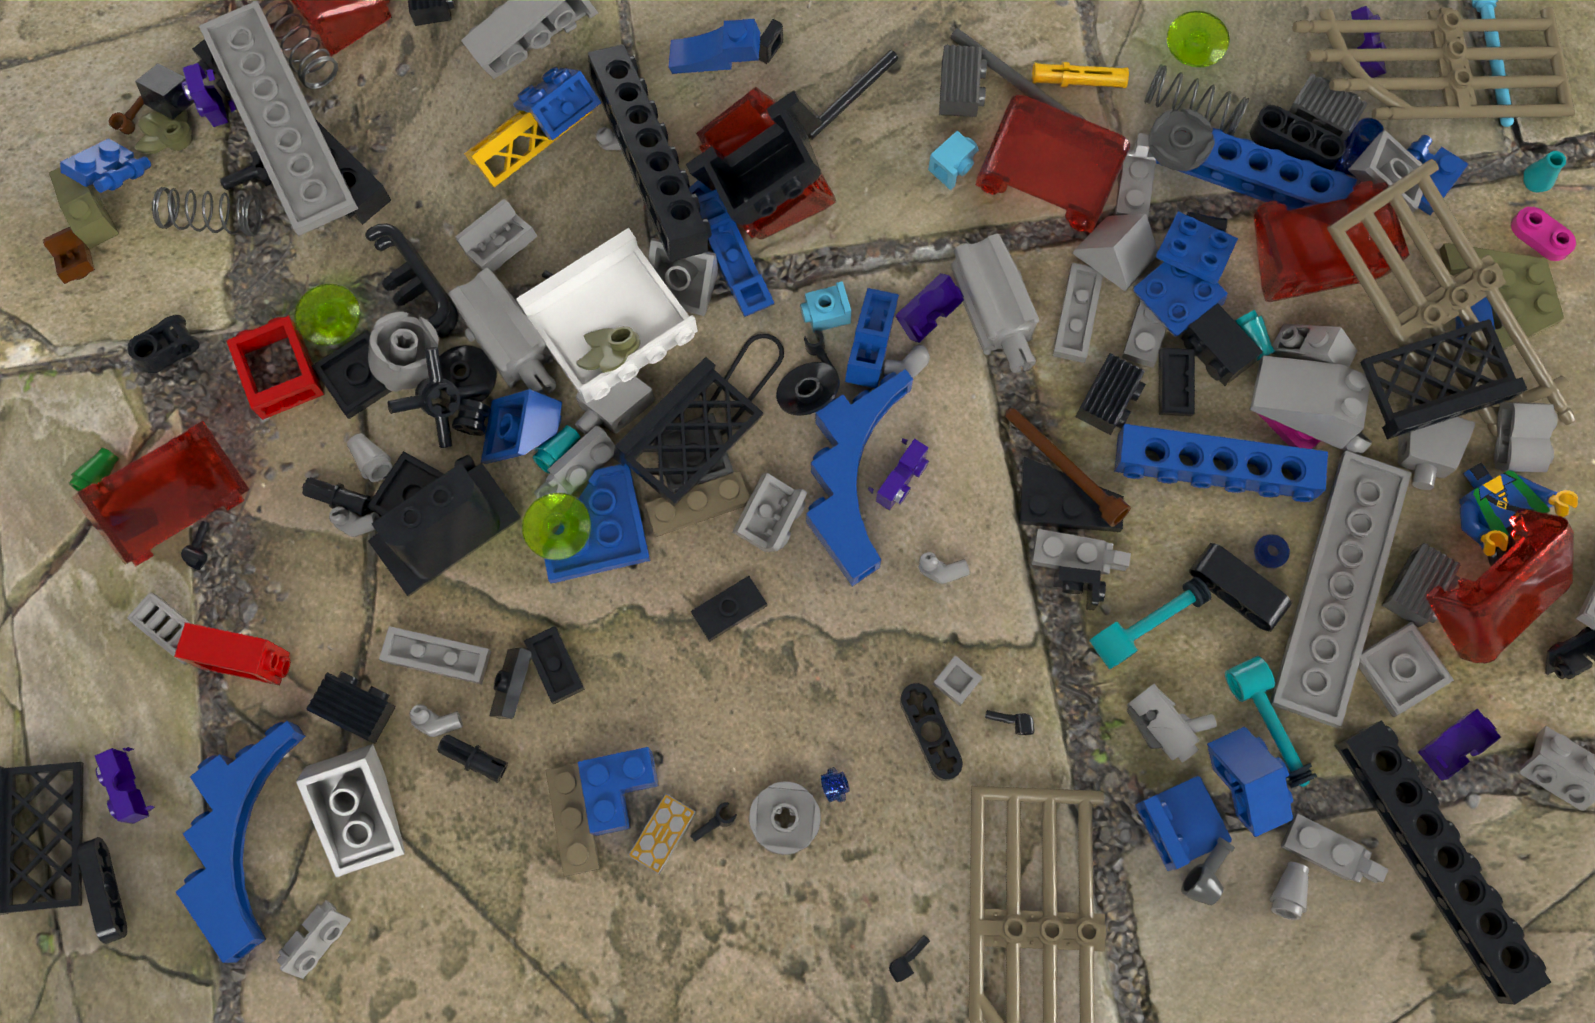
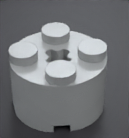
M394 312L381 317L374 325L369 340V368L377 380L383 383L388 390L395 392L402 389L416 388L422 380L429 378L424 349L438 347V335L432 324L420 316L419 319L408 316L409 313Z

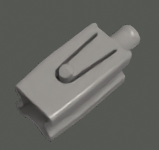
M1000 234L988 236L978 243H966L956 247L954 250L956 260L951 263V268L956 284L964 296L963 305L983 353L989 355L991 351L1003 348L1010 370L1013 373L1021 372V366L1024 371L1033 367L1036 364V359L1032 355L1027 342L1032 340L1039 317L1023 283L1021 272L1017 269Z
M489 268L480 271L469 283L457 286L448 293L468 326L465 329L467 339L470 342L476 339L510 388H514L516 382L522 379L529 389L543 395L546 394L539 383H542L549 394L554 391L556 381L543 366L545 363L550 364L553 361L550 352L545 347L544 339L513 296Z

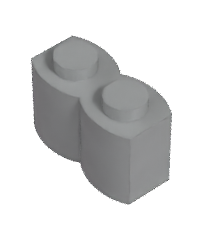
M1503 402L1500 404L1497 419L1498 438L1494 451L1495 469L1512 470L1515 472L1548 471L1549 465L1554 458V449L1551 445L1550 437L1557 426V414L1554 411L1553 404Z

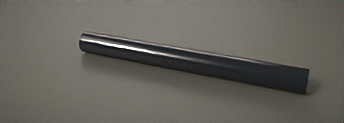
M893 50L888 51L819 116L823 125L808 134V138L813 140L898 60L897 54Z

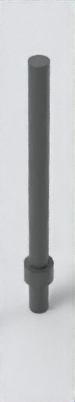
M959 28L954 30L951 35L953 41L962 47H981V59H987L988 67L1065 123L1064 127L1074 135L1078 133L1095 147L1100 144L1104 136L1085 123L1086 119L1076 111L1070 112Z

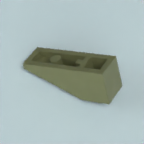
M60 167L49 172L59 206L73 233L90 249L119 234L93 184L87 187L62 174Z

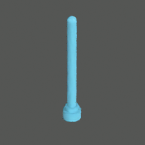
M1471 0L1472 6L1476 8L1477 12L1481 13L1482 19H1496L1494 8L1497 6L1498 0ZM1498 31L1484 32L1487 47H1501ZM1489 60L1492 76H1506L1503 60ZM1494 89L1497 105H1511L1509 89ZM1500 118V123L1504 127H1509L1514 123V118Z

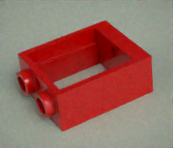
M289 315L273 318L266 325L253 330L241 331L235 337L226 340L249 405L262 420L325 395L317 373L312 367L313 363L300 329ZM288 337L302 375L258 392L245 354Z
M186 622L174 657L203 670L279 686L282 678L287 676L291 663L289 658L290 652L267 639Z

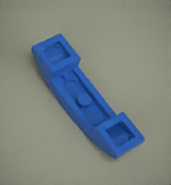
M715 189L698 196L701 209L700 215L702 219H708L711 227L712 236L708 238L709 246L712 252L716 254L717 264L744 317L774 305L762 275L758 273L737 224L730 218L717 190Z

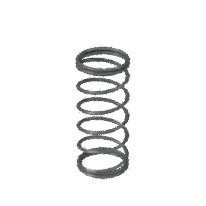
M264 0L260 3V6L263 9L267 4L275 0ZM284 0L286 2L272 6L267 11L266 18L274 8L283 4L288 5L283 17L270 24L273 32H275L277 26L285 23L291 16H297L300 19V24L291 29L286 35L281 37L275 36L276 39H283L280 45L282 51L292 50L290 57H286L290 68L298 73L300 81L306 88L318 89L329 84L337 74L338 63L334 58L329 57L328 50L319 49L320 40L316 37H310L312 29L309 26L302 25V16L293 13L294 6L289 0ZM300 28L308 29L309 35L307 38L300 41L295 47L283 48V43L287 37L295 34ZM313 39L318 42L316 50L309 53L305 58L292 60L295 50L303 46L308 40ZM323 51L327 54V56L313 59L301 71L305 60L311 58L317 52ZM324 61L319 67L310 70L316 64ZM327 61L334 63L332 73L322 82L308 83L305 81L306 74L321 69ZM292 62H301L298 70L294 68Z
M1161 64L1144 102L1147 104L1151 103L1160 83L1155 104L1157 108L1160 107L1179 79L1172 109L1173 111L1179 110L1195 85L1189 107L1192 110L1199 86L1198 78L1192 82L1175 109L1183 79L1182 72L1176 76L1159 103L1167 73V66ZM1214 84L1208 88V90L1200 100L1199 104L1197 105L1196 109L1194 110L1195 112L1199 110L1200 106L1202 105L1205 98L1212 89L1210 100L1205 114L1206 119H1208L1213 97L1215 94ZM1228 91L1222 97L1208 121L1211 122L1228 96L1220 130L1224 132L1231 122L1227 134L1233 136L1248 105L1249 98L1243 97L1224 125L1232 95L1231 91Z
M160 187L155 192L152 201L154 221L162 229H167L174 225L178 230H185L191 226L195 231L201 232L207 227L212 233H219L225 229L231 235H235L242 230L246 236L254 237L259 233L262 225V205L256 195H248L246 198L244 194L239 195L236 203L239 228L234 232L229 231L226 227L230 214V199L225 192L219 200V215L222 227L218 230H213L209 226L213 213V196L210 191H206L202 198V215L205 225L201 229L195 228L192 224L197 207L196 195L193 190L190 189L185 196L184 206L188 221L185 227H179L175 223L180 208V198L176 188L170 190L167 187ZM163 191L168 196L167 206L169 213L168 220L164 225L160 221L158 212L159 199ZM173 191H175L176 193L177 207L175 206V199L172 193ZM190 193L193 195L191 219L188 214V197ZM207 194H209L210 197V213L208 220L205 214V199ZM224 196H226L227 199V213L225 221L223 219L222 201ZM242 197L244 202L242 205L240 220L239 205ZM253 198L256 206V223L251 233L247 218L249 203Z

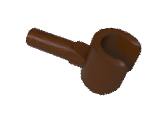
M139 96L125 114L120 112L112 114L109 118V125L115 130L119 129L126 135L132 134L135 130L133 119L144 105L142 97Z

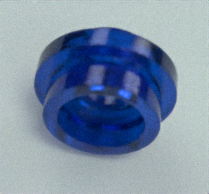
M1269 534L1257 541L1254 547V554L1262 566L1274 569L1281 567L1287 562L1290 549L1282 537ZM1268 546L1276 547L1278 555H1271L1268 552Z
M835 767L829 768L826 774L821 775L823 791L829 802L836 800L839 803L846 801L845 793L850 792L846 775L843 771L838 773Z

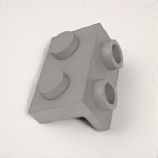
M503 199L460 232L455 239L469 260L481 271L489 268L493 272L499 269L503 263L517 252L523 250L538 236L533 228L515 213L510 203Z
M768 473L762 474L732 533L764 552H775L782 549L790 538L791 532L789 529L794 519H797L805 508L806 503L804 499L807 492L803 489L794 490Z
M1545 726L1537 733L1533 755L1521 766L1520 774L1579 810L1584 811L1595 802V754L1572 742L1566 736Z

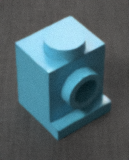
M956 131L930 155L928 170L947 188L952 190L955 187L957 176H964L974 165V155L979 151L977 144L971 138L964 137L959 131Z
M843 281L837 282L836 286L805 293V303L800 304L804 323L810 322L813 333H815V330L822 331L851 323V307ZM831 304L830 306L825 308L821 307L823 305Z

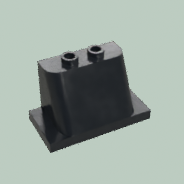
M794 90L767 108L771 119L775 122L774 125L726 157L711 146L686 164L693 177L712 191L717 190L730 218L740 225L750 224L761 217L771 215L777 206L788 199L801 195L804 189L814 183L821 175V169L807 135L822 126L823 123L818 114Z
M460 463L374 521L372 526L377 531V534L370 538L368 542L409 597L522 518L482 463L468 472Z

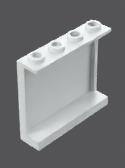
M629 228L516 298L525 315L544 339L546 347L586 403L593 399L599 400L610 392L611 387L620 381L626 382L637 375L640 368L648 363L654 364L665 357L668 350L677 344L681 346L688 343L695 333L698 332L695 317L693 315L689 317L639 249L636 237ZM627 326L632 328L640 337L641 344L639 348L629 355L620 367L613 371L603 373L600 368L586 370L577 366L576 361L592 349L585 341V334L604 328L615 329Z

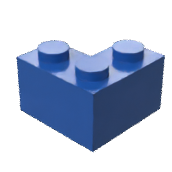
M1244 726L1207 743L1212 769L1231 790L1236 816L1254 837L1293 820L1291 810L1293 796L1286 782V777L1289 776L1288 769L1280 757L1275 758L1268 751L1265 742L1260 737L1255 738Z
M644 747L578 762L590 834L600 836L631 829L624 794L659 786L651 749Z

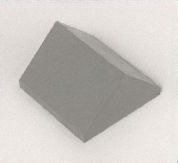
M1384 130L1348 170L1377 195L1421 166L1422 163ZM1418 184L1402 194L1412 212L1416 211L1423 195Z
M1146 213L1107 216L1074 250L1073 254L1126 291L1155 260L1158 248Z
M652 238L648 257L650 264L686 312L705 316L718 276L716 254L706 252L670 262L661 241Z

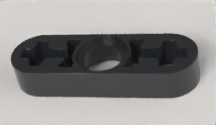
M913 683L908 685L901 694L900 705L934 777L941 781L953 780L961 772L963 761L932 693L923 684ZM915 691L917 696L924 695L925 699L921 703L924 712L927 713L931 709L934 714L921 718L917 723L913 717H919L920 713L916 705L909 706L907 703L911 698L910 692ZM933 722L940 727L941 737L937 741L929 742L922 737L921 727L925 723ZM944 741L949 746L942 749L945 757L955 760V764L951 767L952 773L949 774L945 769L939 771L937 765L941 762L938 752L936 751L931 755L928 750L939 747Z
M100 837L80 843L77 847V857L94 928L99 940L103 944H108L127 935V922L110 853L106 843Z

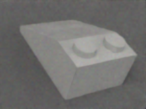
M1263 356L1259 362L1250 410L1342 449L1364 429L1370 385L1365 374L1342 364Z
M373 744L308 765L304 768L296 783L335 877L404 855L405 849L387 778Z

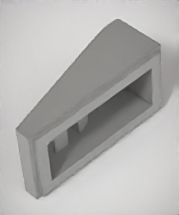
M149 593L127 617L129 621L172 656L175 655L185 622L191 623L164 599L154 593ZM167 616H170L171 618L159 631H156L155 629ZM180 624L182 626L181 629L168 641L166 638ZM176 658V659L179 660L182 664L187 665V662H184V661H182V660Z

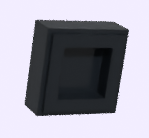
M772 19L760 37L759 60L765 64L771 61L783 43V25L775 19Z

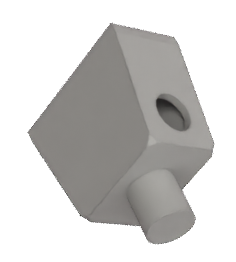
M635 376L629 381H620L610 388V392L599 400L593 399L586 403L578 392L576 399L580 408L585 413L575 423V426L585 435L592 428L601 424L611 432L618 433L655 401L652 388Z
M1456 417L1398 436L1397 463L1400 467L1415 471L1412 483L1415 488L1432 490L1436 477L1446 478L1457 469L1476 422Z

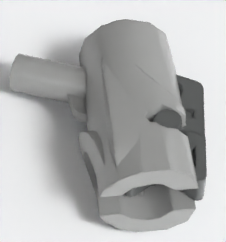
M1153 684L1127 704V712L1151 749L1162 748L1172 761L1179 758L1183 763L1199 750L1195 745L1199 741L1195 733L1216 728V719L1213 714L1190 719L1185 714H1179L1174 708L1176 704Z

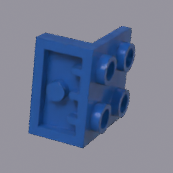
M554 67L542 76L543 81L536 87L530 85L523 89L517 95L519 99L513 105L516 110L531 113L548 139L554 140L602 102L580 70L558 69V67Z
M1178 211L1156 254V258L1212 284H1217L1238 238Z
M1163 262L1139 282L1133 290L1175 337L1183 333L1191 323L1216 304L1223 306L1228 295L1219 283L1212 284L1166 262Z
M1199 776L1135 804L1167 871L1179 869L1189 864L1190 861L1211 852L1217 845L1219 837L1228 843L1232 841Z

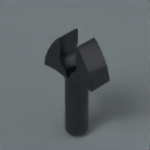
M257 151L250 152L253 161L249 167L220 179L221 186L225 190L254 178L261 179L266 187L272 183Z

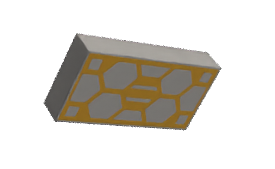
M665 793L628 856L660 875L697 812Z

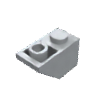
M1283 324L1272 345L1275 350L1272 354L1280 358L1337 363L1350 367L1358 351L1342 327Z

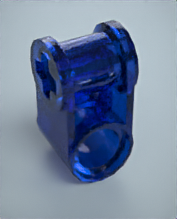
M1368 117L1363 118L1356 124L1346 139L1345 153L1335 166L1334 171H1341L1346 175L1355 177L1348 169L1374 139L1384 131L1383 125L1378 120ZM1360 135L1365 136L1369 141L1362 139Z

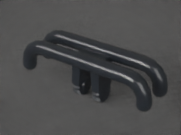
M384 223L369 228L365 232V237L369 241H375L374 246L378 251H384L389 247L395 246L407 261L382 281V285L387 291L395 290L410 281L400 291L395 293L392 298L394 303L398 306L405 305L427 290L437 304L436 312L427 321L436 329L438 337L444 338L455 329L458 322V311L451 298L411 242L406 239L396 226Z

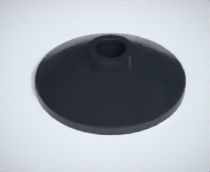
M461 345L450 348L439 356L442 377L451 381L456 387L486 382L489 390L488 395L469 398L470 400L482 402L491 394L496 384L497 372L495 366L482 349L470 345ZM466 368V373L463 376H456V372L459 369ZM438 389L440 392V396L438 398L442 401L443 397H441V390Z
M811 362L800 365L781 380L776 392L777 402L781 409L790 415L804 416L815 413L826 407L837 395L840 387L839 375L831 365L823 362Z

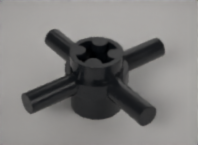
M429 347L424 349L429 378L422 380L417 385L415 396L390 400L387 402L390 414L421 408L426 414L434 417L439 447L447 448L453 445L448 416L453 415L458 410L460 399L488 395L489 390L486 382L456 387L451 381L442 377L438 347ZM440 389L441 397H443L442 401L440 403L432 404V398L437 399L440 396V392L438 390Z

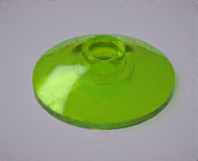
M1190 11L1179 15L1170 24L1167 32V45L1171 54L1181 63L1191 67L1201 68L1216 64L1225 56L1230 43L1229 32L1225 24L1216 16L1204 11Z
M322 284L310 289L301 297L295 308L294 320L298 331L306 340L316 345L330 346L346 340L353 334L359 324L361 310L357 298L350 290L337 284ZM336 316L332 322L326 323L328 317Z
M550 493L538 498L529 506L522 521V534L528 547L538 556L549 560H562L575 555L585 546L591 533V519L586 507L580 500L565 493ZM556 525H563L565 527L563 533L559 535L553 533V528Z

